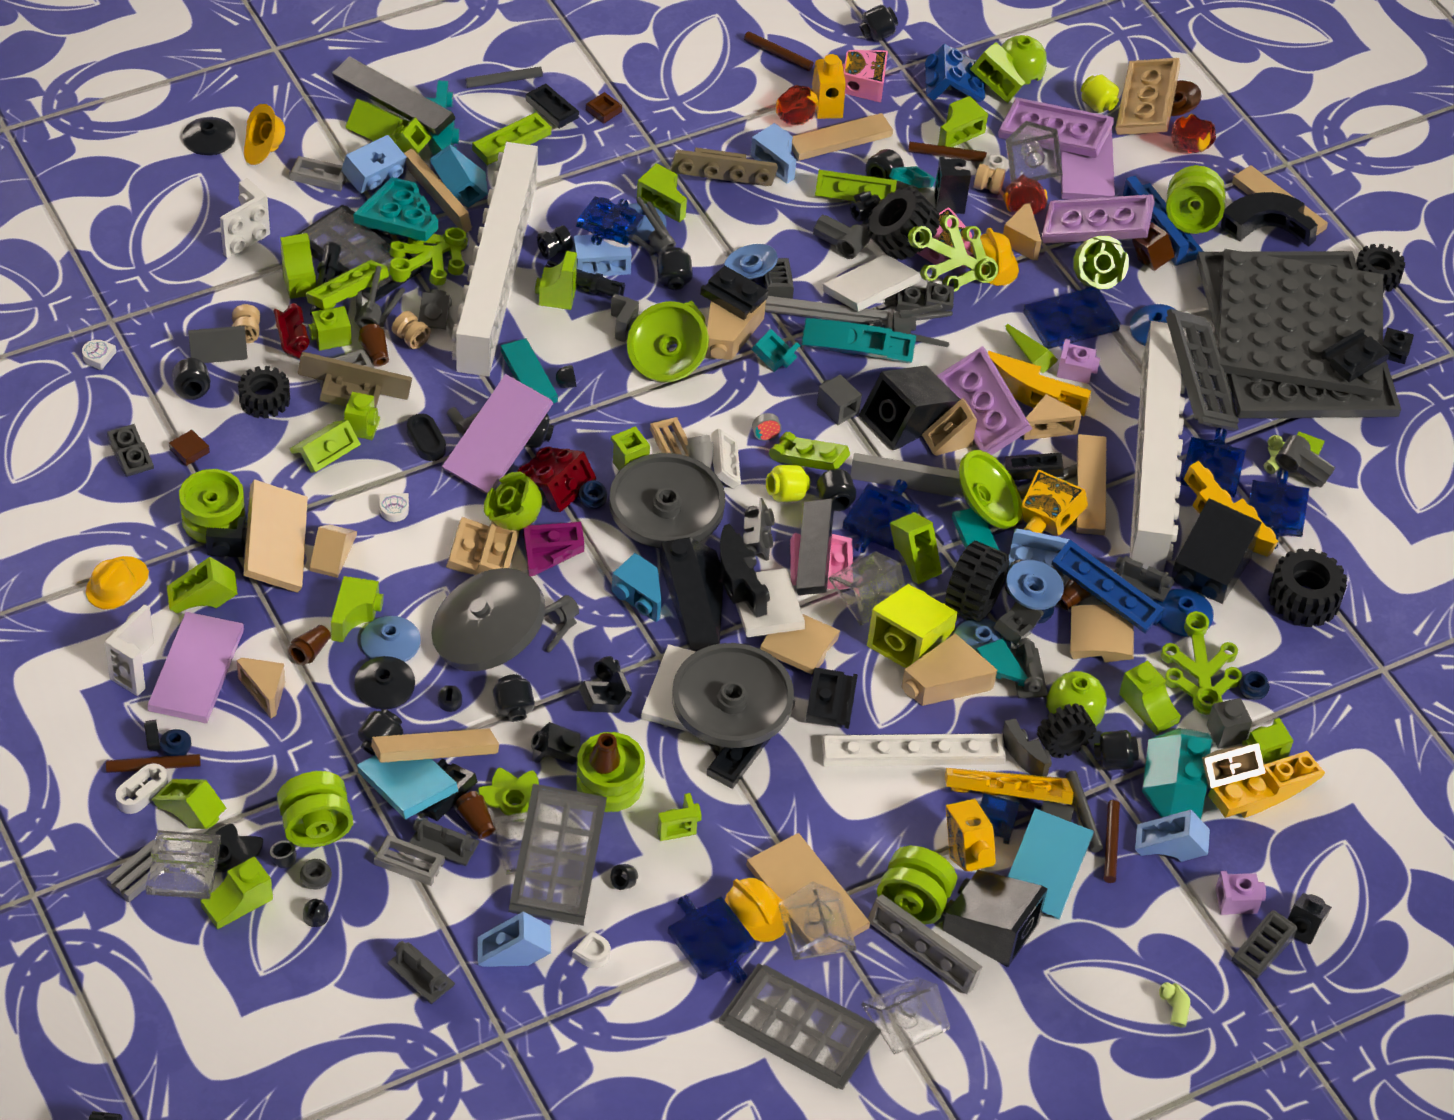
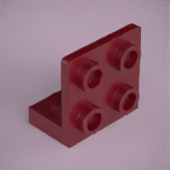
M544 447L536 453V456L529 463L522 465L518 469V472H522L533 480L538 488H542L554 512L563 511L578 497L580 487L591 480H597L585 452L579 450Z

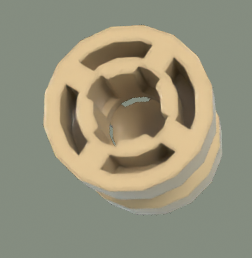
M980 163L973 188L978 190L988 189L991 193L999 195L1006 170L1001 168L990 169L988 165Z
M242 304L234 308L232 312V327L245 326L246 343L256 341L260 330V311L253 305Z
M411 311L401 313L392 325V332L399 338H404L405 343L412 349L420 348L430 337L431 329L424 322H418V318Z

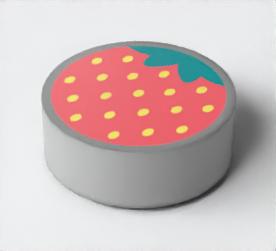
M764 413L754 419L752 429L757 439L767 441L776 438L780 434L781 424L775 414Z

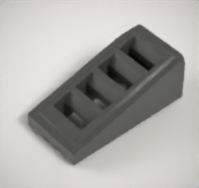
M778 258L775 267L771 271L784 272L769 271L763 275L764 288L769 290L768 296L793 299L794 287L789 258Z
M1272 910L1235 953L1232 961L1258 979L1293 941L1297 926L1277 911ZM1264 935L1268 936L1270 939L1275 941L1276 944L1272 943L1270 940L1265 938ZM1255 944L1259 945L1261 948L1266 950L1268 954H1266L1261 949L1256 947ZM1248 952L1251 953L1253 956L1258 958L1261 961V963H1257L1246 954Z

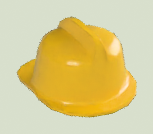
M259 104L254 107L247 120L244 157L246 162L251 165L263 162L270 152L278 149L285 136V125L282 119L275 115L274 110L268 104Z
M987 228L986 233L982 234L980 239L986 256L993 258L998 265V274L989 284L1005 286L1017 278L1019 273L1018 263L1011 249L1010 240L1001 233L993 232L992 228ZM971 246L970 252L974 255L973 249H972V246ZM985 265L982 266V274L986 272Z
M121 556L100 562L94 568L91 578L86 585L88 601L95 607L103 610L122 606L148 580L149 570L146 564L140 559L131 556Z
M736 878L733 881V887L727 893L724 900V909L729 918L747 936L755 941L770 942L782 937L788 930L791 921L789 909L783 900L759 879L745 878L739 881Z

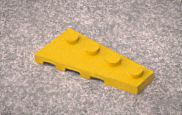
M946 768L945 772L946 787H951V790L955 792L967 793L969 790H973L987 795L1001 794L1072 805L1073 791L1068 778Z

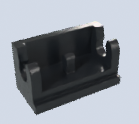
M939 157L934 188L935 209L938 213L950 208L955 214H965L971 173L970 170H957L954 168L956 166L965 167V160Z

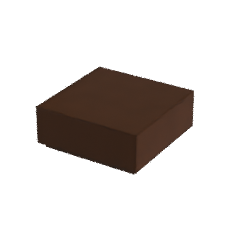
M604 92L586 103V111L604 124L622 112V105Z
M193 430L169 442V450L186 466L210 453L209 445Z

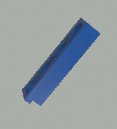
M1136 176L1126 178L1122 196L1153 195L1155 202L1151 222L1168 233L1175 255L1171 259L1174 265L1178 266L1196 260L1198 252L1204 251L1190 233L1181 231L1170 221L1166 211V202L1151 183L1142 185Z
M1069 540L1052 560L1051 565L1146 634L1153 624L1156 626L1161 620L1164 610L1162 606L1072 540Z

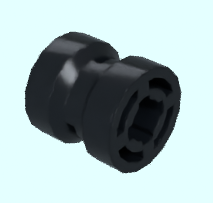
M564 225L554 228L553 232L545 231L537 235L539 250L547 260L555 257L559 252L566 253V251L573 250L571 234Z

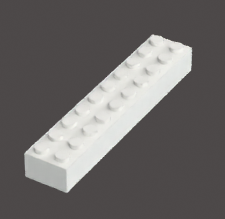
M506 142L504 152H499L497 160L499 171H494L492 180L494 189H489L487 204L490 206L489 208H484L483 224L485 225L484 227H479L478 243L480 245L474 246L472 260L475 264L470 265L468 269L467 281L470 283L469 285H464L462 301L465 302L464 305L459 304L457 321H459V325L454 324L452 331V341H456V344L454 343L452 360H456L457 372L490 376L537 188L538 146Z
M1151 321L1142 358L1130 559L1142 563L1144 569H1148L1150 566L1159 571H1164L1166 560L1171 561L1173 555V544L1171 542H1176L1178 535V525H1175L1174 520L1177 521L1179 514V503H1176L1175 499L1179 498L1181 482H1178L1176 477H1180L1182 460H1178L1177 456H1181L1183 439H1179L1178 435H1182L1184 418H1180L1179 414H1183L1185 398L1181 397L1180 394H1184L1185 383L1181 376L1182 372L1168 324Z

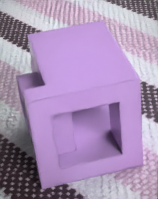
M1065 339L1057 377L1089 384L1091 373L1097 374L1100 358L1095 357L1097 350L1070 344V340Z
M1227 871L1220 872L1215 888L1220 914H1258L1261 902L1266 899V886L1264 882H1258L1257 873L1227 874Z

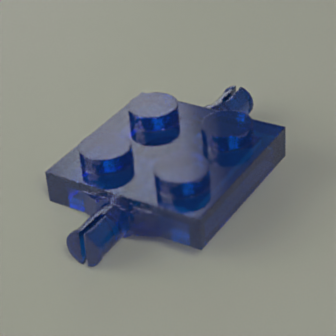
M595 196L578 217L576 227L594 234L591 237L593 244L600 245L606 239L626 246L642 225L644 215L630 208L627 200L620 199L617 204H614L607 198Z
M1221 428L1216 429L1214 440L1191 437L1180 480L1181 485L1189 487L1184 477L1189 466L1199 460L1205 468L1212 472L1214 480L1219 486L1225 489L1231 497L1235 498L1246 450L1232 447L1225 443L1227 430L1224 428L1221 436Z
M1282 470L1276 474V483L1253 480L1249 505L1255 508L1262 522L1274 531L1276 539L1278 540L1279 536L1287 535L1302 537L1309 488L1287 485L1289 473L1284 471L1283 479H1281Z
M898 479L892 490L881 489L868 483L843 520L842 529L860 536L854 545L857 552L860 550V553H864L871 542L890 550H895L890 522L913 512L918 514L920 505L908 501L902 496L908 487L904 480L902 482L901 479Z
M684 895V899L680 897L677 904L680 905L686 916L668 927V934L702 980L716 972L728 970L736 983H741V979L744 981L748 975L738 962L743 956L756 949V941L722 896L699 908L695 906L688 895Z

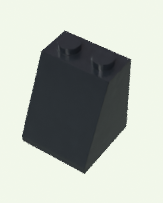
M928 366L881 371L859 416L892 450H897L920 438L930 426L961 399Z
M1209 498L1175 561L1171 575L1174 582L1223 604L1251 560L1262 522Z
M977 870L971 880L966 878L959 888L957 899L955 901L951 899L946 904L942 916L945 917L943 931L1004 966L1009 967L1039 925L1048 889L1042 885Z

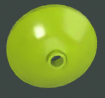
M674 301L657 303L644 310L633 322L627 338L628 355L633 366L646 378L657 382L677 381L690 375L703 361L709 343L708 330L702 317L690 306ZM671 345H677L674 351H669Z
M972 450L964 455L959 466V481L965 500L970 508L981 519L992 526L1008 529L1016 525L1022 516V501L1017 486L1006 468L995 457L981 450Z

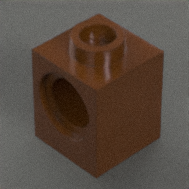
M1153 222L1150 223L1147 238L1132 239L1138 260L1153 271L1175 257L1168 233Z

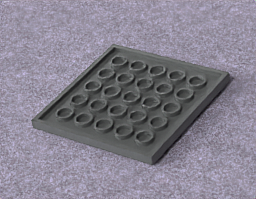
M1224 249L1221 269L1218 351L1220 354V365L1224 368L1225 373L1381 398L1383 392V363L1348 382L1330 366L1331 362L1327 359L1323 360L1321 356L1323 350L1361 328L1365 330L1364 334L1367 337L1372 336L1378 343L1383 345V274Z

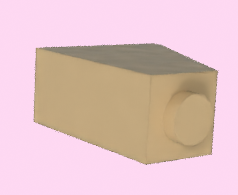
M766 300L753 313H749L745 320L711 301L707 326L709 343L705 357L732 360L764 320Z
M955 633L904 669L901 688L908 697L914 698L920 705L924 706L990 691L994 688L997 669Z

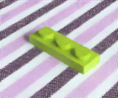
M535 112L473 142L472 151L486 165H489L498 160L499 152H504L506 142L531 145L551 135L552 127Z
M819 169L815 196L855 201L854 195L871 191V195L876 194L882 200L889 193L896 191L897 180Z
M369 260L306 292L307 301L321 309L333 308L336 306V303L346 298H352L361 290L371 287L377 266L381 267L379 282L389 277L388 268L378 262Z

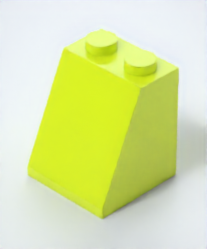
M907 584L872 609L867 646L900 666L907 668L950 636L955 629L958 612L945 605V603H941L927 595L923 590Z

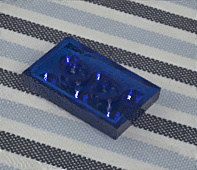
M1087 288L1026 304L1023 310L1027 320L1047 349L1063 346L1065 339L1070 340V343L1119 331L1121 322L1100 290L1094 288Z

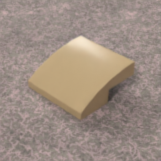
M462 517L457 527L446 567L474 575L492 569L509 568L519 531L503 529L491 522L490 526Z
M1107 605L1071 606L1070 653L1072 658L1102 656L1104 663L1134 659V625Z
M803 614L805 629L768 634L762 642L760 649L780 661L813 674L815 667L819 668L824 662L826 652L838 640L840 630Z

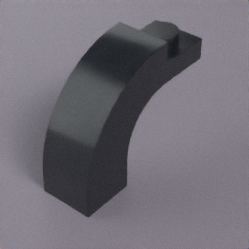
M1260 192L1241 197L1224 209L1223 218L1221 219V228L1240 242L1258 228L1274 226L1288 231L1308 247L1316 241L1318 224L1310 216L1304 215L1305 203L1289 195L1275 192Z

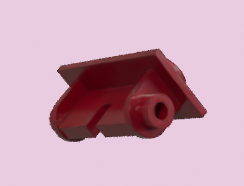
M292 303L288 305L284 312L274 309V315L282 349L288 355H293L300 359L301 353L308 348L310 341L306 327L302 324L304 322L302 308Z

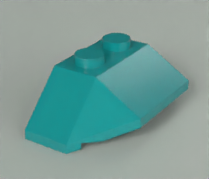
M1178 728L1148 740L1142 792L1161 817L1192 810L1201 819L1207 790V778L1202 758L1211 753L1212 739L1209 733Z

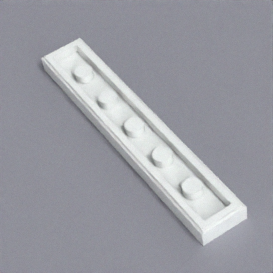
M1003 734L822 735L821 740L823 766L1005 764L1006 760Z

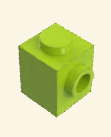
M345 306L312 312V324H308L311 340H316L319 351L352 345L351 324Z

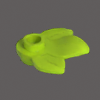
M499 767L492 778V786L479 787L478 791L479 795L484 797L488 806L500 808L509 817H521L528 812L533 784H539V779L534 770L528 771L517 778Z

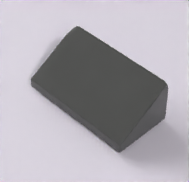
M245 326L188 330L191 358L201 360L203 363L246 360L248 358Z

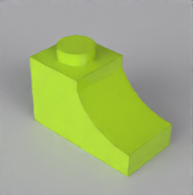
M997 42L984 51L970 68L974 74L1007 103L1013 99L1026 83L1013 66L1014 58Z
M971 96L949 104L947 121L940 127L938 145L954 147L984 134L988 113Z
M656 163L638 179L637 198L640 197L645 204L650 201L664 215L679 223L686 217L687 198L677 190L678 174Z
M308 233L280 237L283 278L289 298L306 297V292L316 288V275Z
M566 251L565 258L560 264L551 268L544 267L542 278L537 277L535 294H539L540 306L572 309L576 293L577 252Z
M915 512L890 522L894 547L904 558L912 581L920 584L942 574L933 522Z
M212 557L207 558L167 585L169 609L178 614L186 609L197 606L218 608L238 594L235 571Z
M343 576L331 619L332 641L344 642L345 637L354 627L364 622H372L376 611L381 612L384 594L379 593V581Z
M1147 660L1124 673L1119 695L1152 732L1158 735L1178 724L1181 715L1169 698L1165 685L1166 680Z
M172 779L151 799L158 809L174 814L191 829L211 828L219 821V816L227 809L208 781L202 779Z
M254 856L228 870L227 876L221 885L207 897L200 900L201 908L218 930L272 901L271 878Z

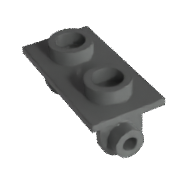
M760 498L759 507L750 506L745 511L744 530L748 533H743V540L747 548L753 550L755 556L762 553L767 561L769 560L770 548L773 547L771 526L774 525L775 518L772 509H768L763 498Z
M1126 555L1124 558L1121 556L1117 558L1115 573L1145 595L1164 602L1174 584V580L1169 576L1168 572L1164 573L1150 566L1148 569H1144L1142 563L1132 560Z
M1022 638L1017 645V649H1010L1028 677L1024 682V687L1019 686V682L1015 681L1018 698L1047 697L1048 693L1038 648H1035L1034 642L1029 638Z
M426 817L416 819L413 825V830L416 832L409 842L445 856V859L467 866L480 843L479 840L471 838V835L468 833L464 835L428 821Z
M400 941L394 948L396 956L387 962L388 966L430 1004L434 1003L455 985L446 974L409 942Z

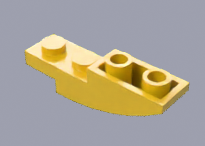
M988 351L990 358L1016 400L1034 408L1047 394L1080 411L1081 416H1085L1091 390L1040 375L1041 366Z
M1199 460L1189 466L1184 480L1197 495L1192 506L1199 514L1210 498L1262 522L1255 508L1248 505L1243 498L1233 503L1230 494L1219 486L1214 480L1212 472L1205 468ZM1262 522L1253 552L1268 557L1273 553L1278 540L1274 531Z
M1305 751L1264 764L1265 774L1211 788L1208 797L1225 818L1239 813L1243 818H1246L1296 795L1322 778L1325 772L1310 753Z

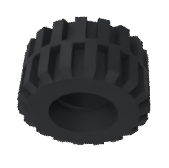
M899 188L895 192L889 193L874 207L873 213L868 218L869 223L866 229L868 230V236L885 254L896 260L898 258L904 260L924 249L911 246L908 241L909 231L915 226H924L930 229L932 237L935 236L937 233L936 229L940 224V215L916 188ZM918 232L915 235V240L917 242L920 240V234Z
M976 540L969 544L960 556L951 575L946 591L945 605L964 616L978 622L982 621L993 608L1001 592L1009 568V555Z
M1297 549L1296 553L1293 551L1286 553V556H1282L1278 564H1276L1268 590L1269 602L1275 606L1274 611L1277 614H1282L1284 620L1294 621L1293 624L1300 626V623L1305 624L1306 627H1312L1313 624L1320 626L1324 625L1325 621L1330 622L1339 611L1347 587V575L1343 574L1344 569L1342 565H1336V559L1333 557L1328 558L1327 553L1321 552V554L1317 553L1315 549H1309V551Z

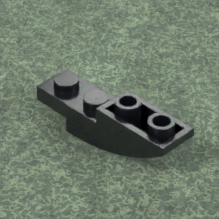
M730 524L724 525L720 539L721 577L727 595L733 604L745 601L756 618L767 615V602L770 601V595L766 585H762L757 579L754 566H756L755 554L752 549H748L744 544L740 533L737 534Z

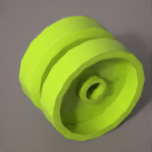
M1194 165L1184 167L1174 174L1168 185L1166 211L1168 218L1176 228L1186 233L1199 234L1208 232L1218 225L1223 218L1226 194L1224 181L1218 173L1208 167Z
M219 469L201 470L191 474L182 483L179 490L182 526L187 535L194 540L206 543L207 527L237 529L239 517H245L246 523L243 485L230 472Z
M602 732L590 737L581 745L577 755V792L607 797L604 812H619L631 807L639 800L644 788L645 756L639 743L630 736L618 732ZM603 733H610L615 736L620 756L619 766L608 774L596 772L589 762V755L598 737Z
M329 771L302 773L289 779L281 786L277 793V802L280 815L282 816L285 836L294 845L310 848L329 845L349 833L353 826V815L350 804L347 801L345 784L337 774Z
M912 845L900 847L894 852L888 864V869L878 884L877 895L879 897L883 894L924 925L932 924L941 918L947 899L951 896L956 886L957 874L954 867L944 857L932 850Z

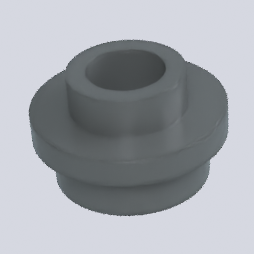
M321 859L308 860L300 870L301 883L309 889H322L332 879L331 868Z

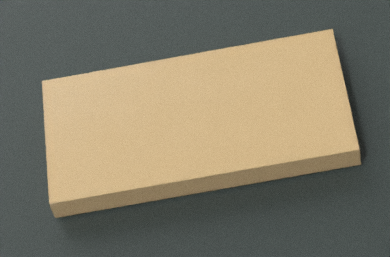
M1179 58L1129 61L1115 127L1117 135L1168 132L1180 70Z
M255 479L250 484L243 576L296 593L301 590L303 585L307 496Z
M799 833L747 859L746 866L756 879L769 886L786 904L790 912L791 924L817 957L869 929L870 921Z

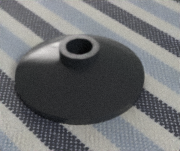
M203 117L190 122L185 127L182 137L184 145L190 151L200 155H217L232 147L236 139L234 127L224 119Z
M390 656L376 657L364 663L357 671L354 681L355 691L359 699L369 707L386 710L393 709L404 704L411 697L415 688V676L410 666L398 658ZM382 676H388V677H389V678H387V679H380V677H382Z

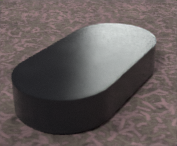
M427 414L411 416L407 421V434L418 455L427 461L441 459L446 453V441L434 419Z

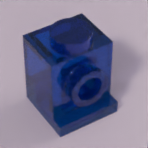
M984 793L980 807L992 823L994 836L1004 838L1003 843L1009 845L1020 803Z

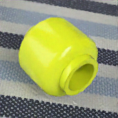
M1102 74L1088 77L1081 86L1082 101L1098 113L1106 110L1111 111L1119 102V98H1117L1119 94L1118 86Z
M796 464L775 466L766 478L767 492L778 502L800 501L810 488L809 476L801 466Z

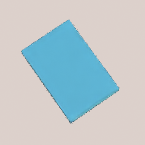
M375 755L357 764L358 773L404 819L458 792L457 783L432 759L381 763Z
M1035 808L1008 877L1046 887L1048 890L1042 913L1060 920L1094 831Z

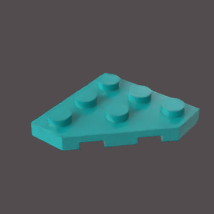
M391 177L353 214L355 224L363 225L369 229L386 231L393 235L410 237L416 241H427L439 229L438 218L435 214L432 215L430 205L425 197L420 195L417 184Z

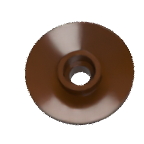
M1184 80L1177 81L1171 116L1186 114L1200 103L1202 94L1200 88L1195 83Z

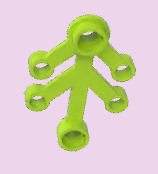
M945 215L940 221L941 228L948 231L953 247L933 238L930 229L927 227L915 226L909 231L908 241L911 246L915 248L927 247L949 258L936 265H924L921 268L920 275L925 281H934L939 275L964 265L971 270L959 276L948 275L942 282V285L949 286V281L953 279L954 292H956L960 286L974 280L981 283H989L998 274L997 263L993 258L985 254L980 239L981 231L977 226H967L963 229L962 236L965 241L971 242L975 258L967 255L958 228L959 220L955 215ZM949 218L952 220V226L950 228L947 226V221ZM971 229L974 231V237L972 239L969 236V232ZM917 232L920 234V240L918 242L915 240V235ZM983 265L986 266V272L984 274H982ZM929 268H931L932 270V276L930 278L927 276V270Z
M452 227L448 228L443 235L433 234L427 241H416L408 237V243L401 241L392 242L389 254L394 257L389 267L391 278L396 282H405L410 277L411 271L432 260L429 280L434 285H444L447 272L444 270L443 253L450 251L451 255L448 272L452 275L463 274L465 262L462 260L461 250L468 246L466 232L460 228ZM424 243H432V244H437V245H435V246L424 245ZM406 253L419 254L410 260L403 258Z
M1195 611L1187 615L1184 624L1185 632L1192 638L1195 662L1182 653L1174 643H1167L1163 646L1161 659L1166 663L1175 662L1198 679L1199 687L1183 677V672L1178 668L1168 669L1164 678L1168 687H1179L1193 698V706L1199 713L1210 715L1213 704L1223 702L1221 696L1230 687L1234 688L1240 684L1242 672L1238 668L1229 667L1225 670L1223 678L1212 687L1211 677L1226 662L1230 663L1236 659L1238 648L1235 644L1226 642L1222 644L1220 651L1208 662L1204 635L1209 627V619L1204 613ZM1228 650L1231 651L1233 654L1229 655L1226 654L1224 651ZM1166 651H1171L1175 655H1169ZM1229 675H1233V676H1235L1237 679L1233 680V679H1230L1228 676H1229ZM1170 676H1175L1178 680H1172Z

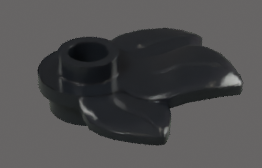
M234 824L226 825L215 832L213 843L209 845L204 853V864L213 872L228 871L254 856L257 857L263 846V838L257 836H238V831ZM219 857L224 858V859H222V860H215V859H217V858H219Z

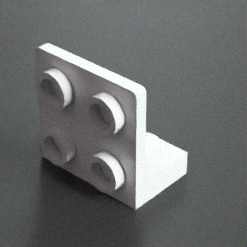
M248 178L239 182L240 195L238 199L241 206L220 217L223 254L227 258L270 235L267 195Z
M145 604L138 611L132 612L126 622L117 630L112 631L105 641L110 680L136 696H139L146 689L142 655L154 644L150 607Z

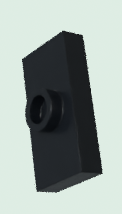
M546 83L526 94V101L559 129L579 118V111Z
M1062 453L1005 457L1006 470L1013 480H1033L1038 469L1055 477H1064Z

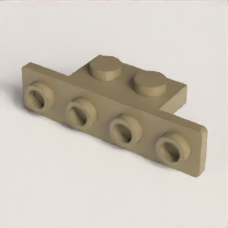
M696 147L694 152L676 150L670 166V171L676 174L765 186L773 184L778 169L777 163L746 159V154Z
M307 352L301 353L298 374L324 381L320 401L346 407L351 393L357 392L374 396V405L377 408L380 394L407 400L409 397L412 377Z

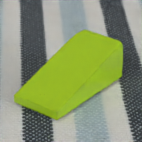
M1005 325L1006 331L1030 362L1041 366L1040 373H1044L1057 363L1058 359L1049 349L1013 326Z

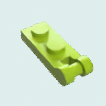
M785 432L779 439L780 443L774 444L769 450L770 457L776 462L822 470L839 469L850 455L848 445L799 438L791 432Z

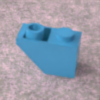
M452 145L447 146L430 158L431 164L444 185L466 207L469 208L488 195L486 172Z
M634 553L612 573L611 591L618 599L625 600L635 607L640 614L648 616L657 622L660 619L661 613L658 568L637 553Z

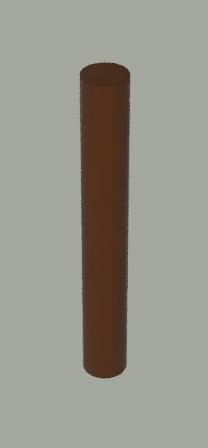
M750 31L744 36L745 41L808 71L813 67V61Z
M911 141L909 142L908 152L980 162L984 161L987 154L984 151Z
M200 754L107 760L106 773L139 771L144 766L153 763L159 764L165 769L201 766Z
M1117 800L1108 801L1104 864V881L1107 883L1116 882L1120 813V802Z

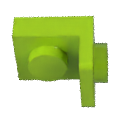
M691 793L684 794L683 809H670L666 812L658 813L657 832L660 841L697 834V822L702 820L700 806L698 803L693 802Z

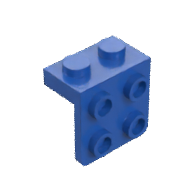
M944 43L934 54H930L925 61L926 96L935 101L951 85L975 100L983 101L985 99V83L970 70L977 60L969 58L958 49Z

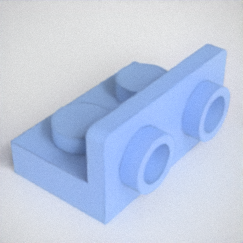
M1016 528L1009 554V567L1013 561L1019 559L1037 560L1053 566L1051 565L1052 560L1070 539Z

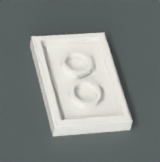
M884 254L824 283L823 291L859 312L920 281V273Z
M787 568L756 572L757 579L768 588L770 601L767 602V615L757 618L745 601L736 603L746 637L805 629V620Z
M668 644L643 707L641 719L688 731L679 721L674 711L672 689L677 670L695 651Z

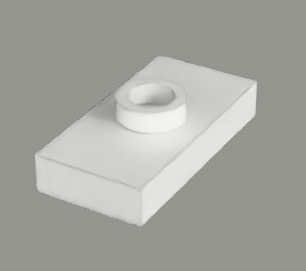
M718 428L711 433V439L714 442V473L722 482L734 489L741 485L738 444L734 438Z

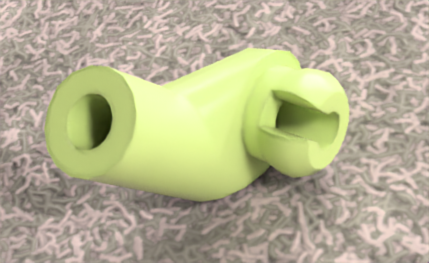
M1273 435L1267 441L1271 458L1263 466L1269 474H1274L1280 468L1275 458L1285 442H1283L1282 437L1279 435Z
M1165 982L1159 989V995L1173 1007L1170 1024L1184 1028L1187 1025L1190 997L1180 985Z

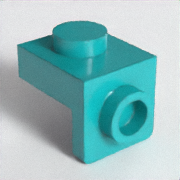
M770 329L751 350L775 372L782 365L787 368L798 357L794 352L801 345L796 342L790 348Z

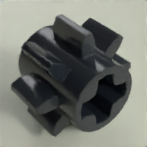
M871 191L854 195L855 202L850 204L853 218L857 222L862 220L863 225L869 223L868 218L873 213L872 210L881 201L878 195H871Z

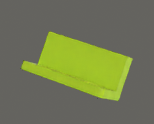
M356 99L346 123V128L376 141L386 135L393 138L392 133L402 125L406 127L410 121L372 103Z
M342 420L332 422L289 449L292 454L301 453L310 472L314 473L361 444L349 421Z

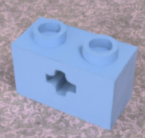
M386 135L346 154L341 171L361 194L369 189L374 190L391 177L398 178L404 171L403 168L407 156L389 135Z

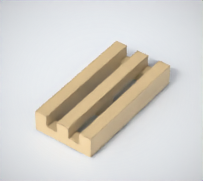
M677 417L650 423V431L661 453H671L659 428L662 429L672 452L682 455L668 427L672 426L686 454L685 456L689 457L686 445H688L687 436Z

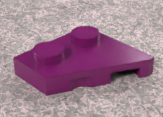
M581 522L529 525L523 528L529 576H535L584 552Z

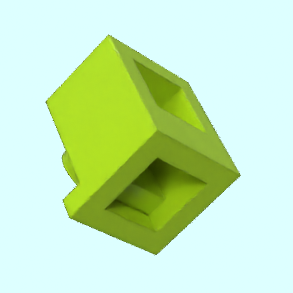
M415 117L406 127L404 125L398 127L392 133L393 138L391 139L403 153L412 148V150L414 149L419 154L432 137Z
M352 392L344 411V420L349 421L356 436L359 438L373 440L380 422V416H378V408H375L374 396Z
M636 426L611 436V441L614 444L613 464L619 471L633 460L650 454V444Z
M1277 718L1274 719L1272 726H1261L1250 732L1249 738L1242 742V746L1259 743L1263 764H1267L1288 757L1294 740L1281 719Z

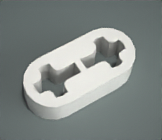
M148 764L121 784L115 794L118 809L125 814H134L152 802L151 799L168 784L166 769L159 764Z

